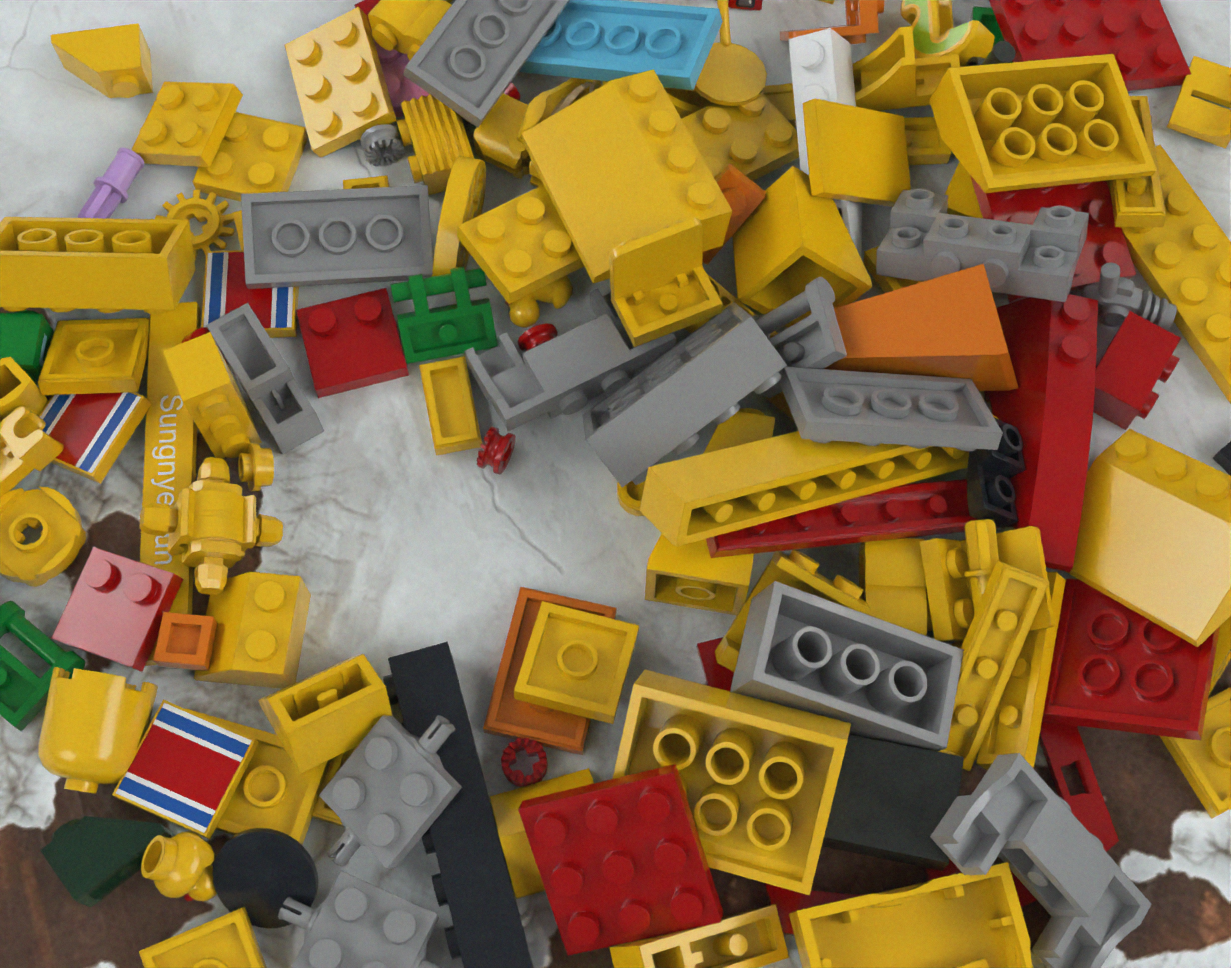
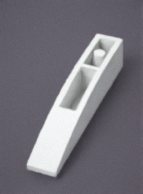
M831 28L788 39L800 169L807 175H809L803 103L816 98L856 106L851 46L846 39ZM833 199L862 260V203Z

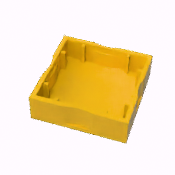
M1008 862L991 866L986 875H964L963 873H958L911 886L802 909L789 914L802 968H954L981 958H986L989 968H1033L1030 937Z

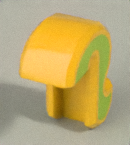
M952 0L901 1L900 15L913 28L915 59L959 54L960 67H965L971 57L986 58L991 52L995 36L980 21L972 20L953 28Z

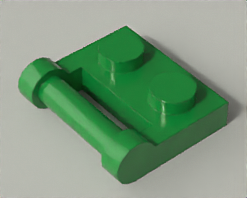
M7 601L0 606V638L4 634L11 632L51 666L40 678L0 645V715L22 732L46 706L53 668L65 669V671L70 672L69 679H72L73 670H83L86 662L74 651L66 652L25 618V611L14 601Z

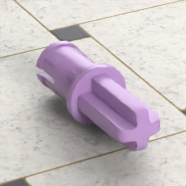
M119 148L117 155L103 177H96L94 180L95 189L78 214V218H110L118 204L127 201V190L139 171L145 166L141 156L130 149Z

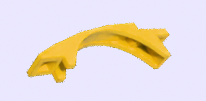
M912 26L899 27L875 51L852 64L856 107L881 111L930 105L929 99L948 68L960 67L959 54L915 59ZM602 81V85L606 84L609 81ZM793 84L765 86L763 90L764 95L793 127H797ZM664 87L681 119L713 104V102L700 96L695 89L685 90Z

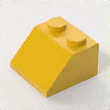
M247 572L227 578L223 590L219 594L209 596L206 616H213L218 622L209 671L195 670L194 679L196 681L280 689L296 683L311 594L301 576Z

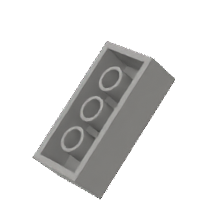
M774 581L751 600L730 692L851 723L849 735L938 752L947 748L964 650Z

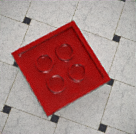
M970 175L983 219L1033 225L1041 207L1051 208L1054 206H1066L1076 212L1089 213L1086 241L1076 265L1070 292L1081 290L1085 286L1099 282L1101 268L1106 263H1116L1120 267V277L1130 279L1136 275L1122 228L1115 227L1112 199L1106 180L984 193ZM1007 294L1009 303L1029 298Z
M1066 579L1042 722L1201 741L1220 627L1202 644L1196 647L1079 579Z
M676 764L535 797L521 802L518 811L567 956L722 922L723 909Z

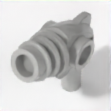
M1116 263L1104 264L1101 268L1099 282L1085 286L1081 290V297L1098 300L1100 321L1110 327H1120L1129 311L1167 331L1175 319L1176 305L1168 303V300L1165 298L1160 300L1157 295H1152V292L1146 289L1142 292V289L1136 288L1131 280L1120 277V267Z

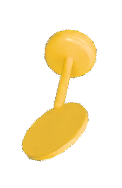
M717 0V6L723 21L719 29L720 42L713 43L694 89L700 96L716 104L725 106L745 105L757 99L763 92L767 73L763 62L754 52L741 45L731 43L728 0Z

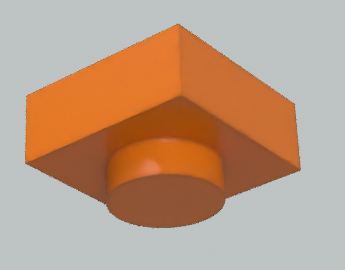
M163 612L153 661L161 667L209 671L218 622L213 616Z

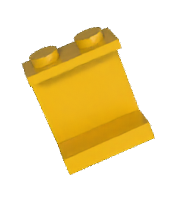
M793 549L789 556L782 551H775L715 650L717 663L735 672L751 600L774 581L868 614L870 607L860 597L864 590L841 575L837 574L835 579L831 581L819 574L816 570L820 564L796 549Z

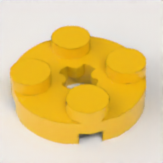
M40 486L38 487L41 490L32 489L24 491L23 488L11 490L0 497V575L10 581L21 582L34 587L45 584L49 579L54 578L67 569L86 541V532L82 527L81 517L71 502L60 492L49 487ZM42 525L43 530L40 533L41 537L35 543L23 545L22 543L26 539L22 533L23 530L28 526L32 529H37Z

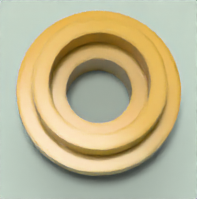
M249 443L247 453H240L238 460L239 479L241 482L248 483L250 491H260L261 486H271L274 478L271 448H260L258 443Z

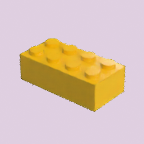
M4 217L0 222V307H3L6 311L17 312L28 308H50L53 312H69L79 308L97 309L101 313H115L123 309L144 310V312L149 314H161L169 310H175L196 271L189 220Z

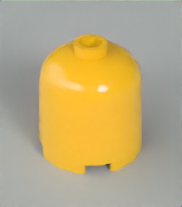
M54 667L39 739L38 756L42 766L48 772L66 778L64 789L96 794L98 784L118 783L123 773L132 763L136 749L148 729L158 686L153 683L142 682L141 691L136 690V685L126 683L127 677L82 669H74L72 679H69L70 672Z

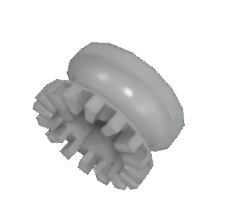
M381 124L367 129L362 134L360 139L362 148L365 150L366 161L370 165L373 164V166L377 167L380 164V167H382L384 162H387V165H391V160L395 163L398 161L397 158L401 159L403 157L404 147L400 141L399 130L395 126Z

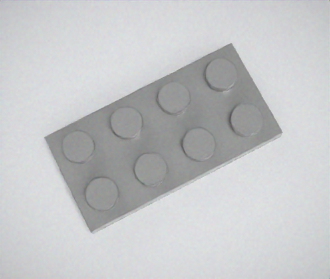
M455 0L406 65L403 76L479 128L570 0Z
M428 185L241 194L245 281L248 289L409 281L408 276L422 274L423 278L432 277L433 256Z
M797 367L783 368L780 386L802 439H810L818 443H828L831 441L859 442L868 446H876L881 443L901 444L918 449L929 446L954 447L962 451L998 449L1003 432L972 379Z

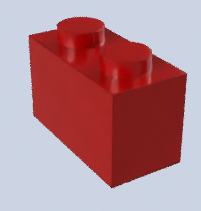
M1129 311L1096 366L1093 413L1125 430L1136 416L1145 419L1159 397V394L1152 391L1157 380L1166 383L1180 358L1172 354L1181 337Z

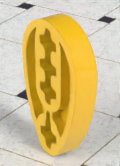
M458 156L452 166L438 225L432 277L450 274L451 268L464 266L466 270L471 254L457 238L458 225L482 214L486 191V165L484 160Z

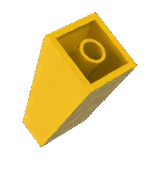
M740 408L728 420L718 424L704 453L771 438L773 436L775 417L765 416L764 413L756 409ZM661 534L647 563L645 600L737 616L746 601L754 554L711 558L706 539L675 547Z

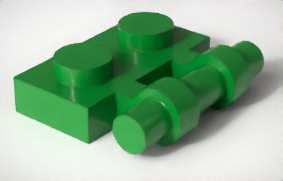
M464 266L450 269V274L423 278L422 274L408 276L409 281L390 284L394 303L413 299L415 311L397 314L406 364L463 354L464 351L472 347L475 351L498 346L489 298L470 300L469 289L487 286L485 273L481 268L465 271ZM455 292L457 304L429 309L428 296Z

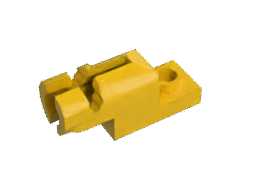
M502 94L479 128L476 127L473 137L476 154L482 160L512 173L516 178L522 179L524 175H532L530 184L540 187L544 184L524 144L517 140L528 105L506 94Z

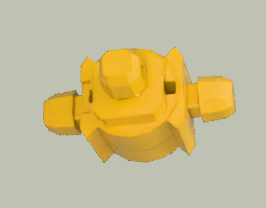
M206 458L198 470L197 481L193 482L190 487L181 490L176 503L173 502L170 506L169 504L151 503L144 506L140 513L139 527L142 531L162 537L169 533L168 553L171 556L182 554V564L187 567H196L194 569L195 586L201 594H219L226 585L228 569L245 557V551L248 548H253L254 546L271 547L278 544L283 536L282 521L276 517L259 514L256 518V497L254 495L242 496V487L238 484L230 483L229 466L222 458Z

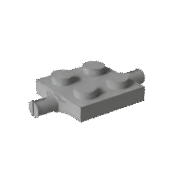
M383 715L319 794L341 819L346 830L327 852L329 858H334L332 860L334 863L342 867L346 866L349 859L361 845L367 847L386 869L398 867L462 788L444 769L440 757L437 755L438 749L450 734L455 731L453 724H449L450 721L438 715L420 738L410 734L393 716Z
M340 871L327 898L316 910L288 897L283 903L285 907L301 915H297L282 907L279 911V919H283L306 930L304 944L291 968H442L425 960L427 943L439 920L438 915L346 872Z

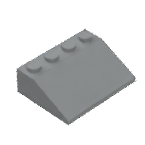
M733 302L722 310L721 314L711 318L631 378L630 382L584 413L585 440L621 487H624L630 481L638 485L646 480L648 467L658 465L656 462L671 451L676 455L686 451L700 438L697 432L711 421L718 425L732 417L740 409L738 401L753 390L758 395L774 386L782 377L779 371L786 367L787 364L752 316Z

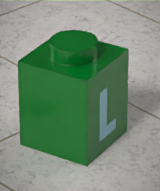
M31 310L0 313V359L11 356L36 385H38V379L54 333L45 317Z

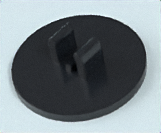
M253 828L234 835L218 852L213 866V883L219 899L229 912L245 907L252 926L273 929L292 924L278 918L281 907L287 909L283 903L288 897L306 906H312L318 891V873L312 857L297 840L277 830ZM287 909V910H289V911H291V912H293V913H295V914H297V915H301V914L296 913V912H294V911H292V910H290V909Z

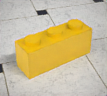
M211 332L163 350L182 402L216 458L239 457L240 453H247L249 443H262L244 397Z

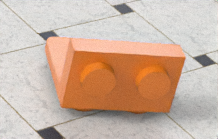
M845 0L846 25L780 31V40L788 41V39L831 28L850 44L866 43V34L879 33L878 14L884 12V0Z

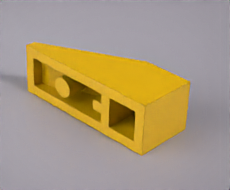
M776 904L723 916L720 923L609 947L614 968H759L789 958Z

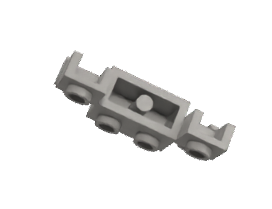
M923 188L903 190L891 209L890 228L877 249L876 275L924 282L984 264L992 292L1066 302L1070 292L1076 265L1086 241L1089 213L1076 212L1066 206L1041 207L1033 225L947 214L948 195L934 194L932 191Z
M597 288L590 292V306L597 318L524 352L523 360L507 332L498 335L499 346L478 356L473 347L464 351L467 366L486 400L491 401L508 432L545 413H548L551 419L562 413L570 415L578 412L586 406L589 400L603 393L613 394L630 382V379L634 377V370L658 359L676 345V336L672 332L634 347L611 302V292L602 296Z
M1020 753L997 755L972 795L957 796L930 836L964 875H986L997 856L1004 863L1008 862L1010 870L1052 916L1032 948V951L1047 968H1101L1116 945L1142 923L1152 905L1107 854L1102 842L1086 830L1073 815L1068 803L1052 791Z

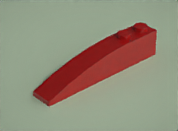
M1068 294L1066 302L1029 297L996 307L1019 388L1010 391H984L986 402H990L992 414L999 420L1017 427L1023 440L1022 453L1026 470L1011 478L1016 494L1015 506L1018 522L1012 524L1013 530L1028 526L1038 527L1046 567L1070 572L1075 559L1091 442L1096 381L1098 300Z

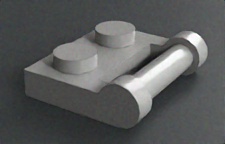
M818 277L806 284L804 292L764 316L754 315L752 317L785 361L786 367L824 369L847 356L832 304L835 301V294L831 285L823 277ZM811 310V315L770 338L772 332ZM783 369L779 371V374H780L781 376H782ZM780 380L770 389L758 395L772 398L782 392Z

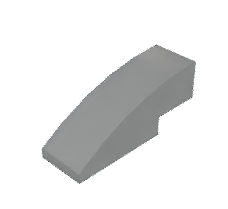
M248 303L206 325L282 454L324 432L315 410Z

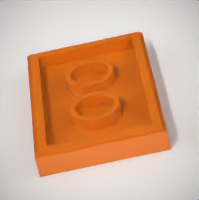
M520 587L483 731L487 734L514 740L526 737L530 740H536L538 744L544 747L583 755L591 722L590 718L514 699V689L542 601L612 619L616 618L617 608Z

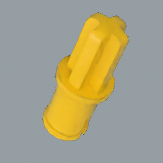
M989 519L969 521L964 526L969 571H965L964 575L965 577L970 576L974 615L996 562L999 560L996 526L994 521Z

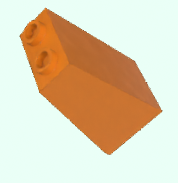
M984 264L834 308L847 356L824 369L972 379L978 391H1010L1019 388Z

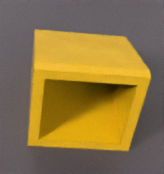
M792 166L765 190L766 194L763 201L732 236L737 299L764 315L804 292L806 284L818 277H823L831 285L835 294V301L832 303L834 308L854 302L872 288L869 274L834 200L812 196L809 175L795 166ZM811 310L784 326L789 328L812 314Z

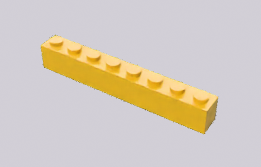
M799 431L648 467L640 512L677 547L964 469L968 465L969 451H962L954 447L936 446L918 449L908 445L883 443L876 446H868L859 442L848 441L818 443L810 439H802Z

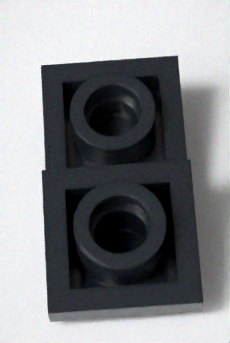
M995 418L1003 432L998 449H976L969 451L967 501L969 516L978 520H993L996 527L1005 529L1018 522L1015 506L1016 494L1011 478L1026 469L1022 453L1023 440L1018 428Z

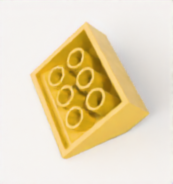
M1114 54L948 68L929 99L941 139L984 193L1152 176L1157 171Z
M654 69L611 80L522 133L521 140L593 284L610 279L608 255L612 249L626 239L641 238L662 230L673 221L698 218L704 228L703 251L723 246L732 209Z
M1129 428L1096 457L1087 471L1074 565L1072 570L1067 573L1198 647L1231 616V476Z
M645 669L633 684L612 779L676 764L710 868L810 896L851 723Z

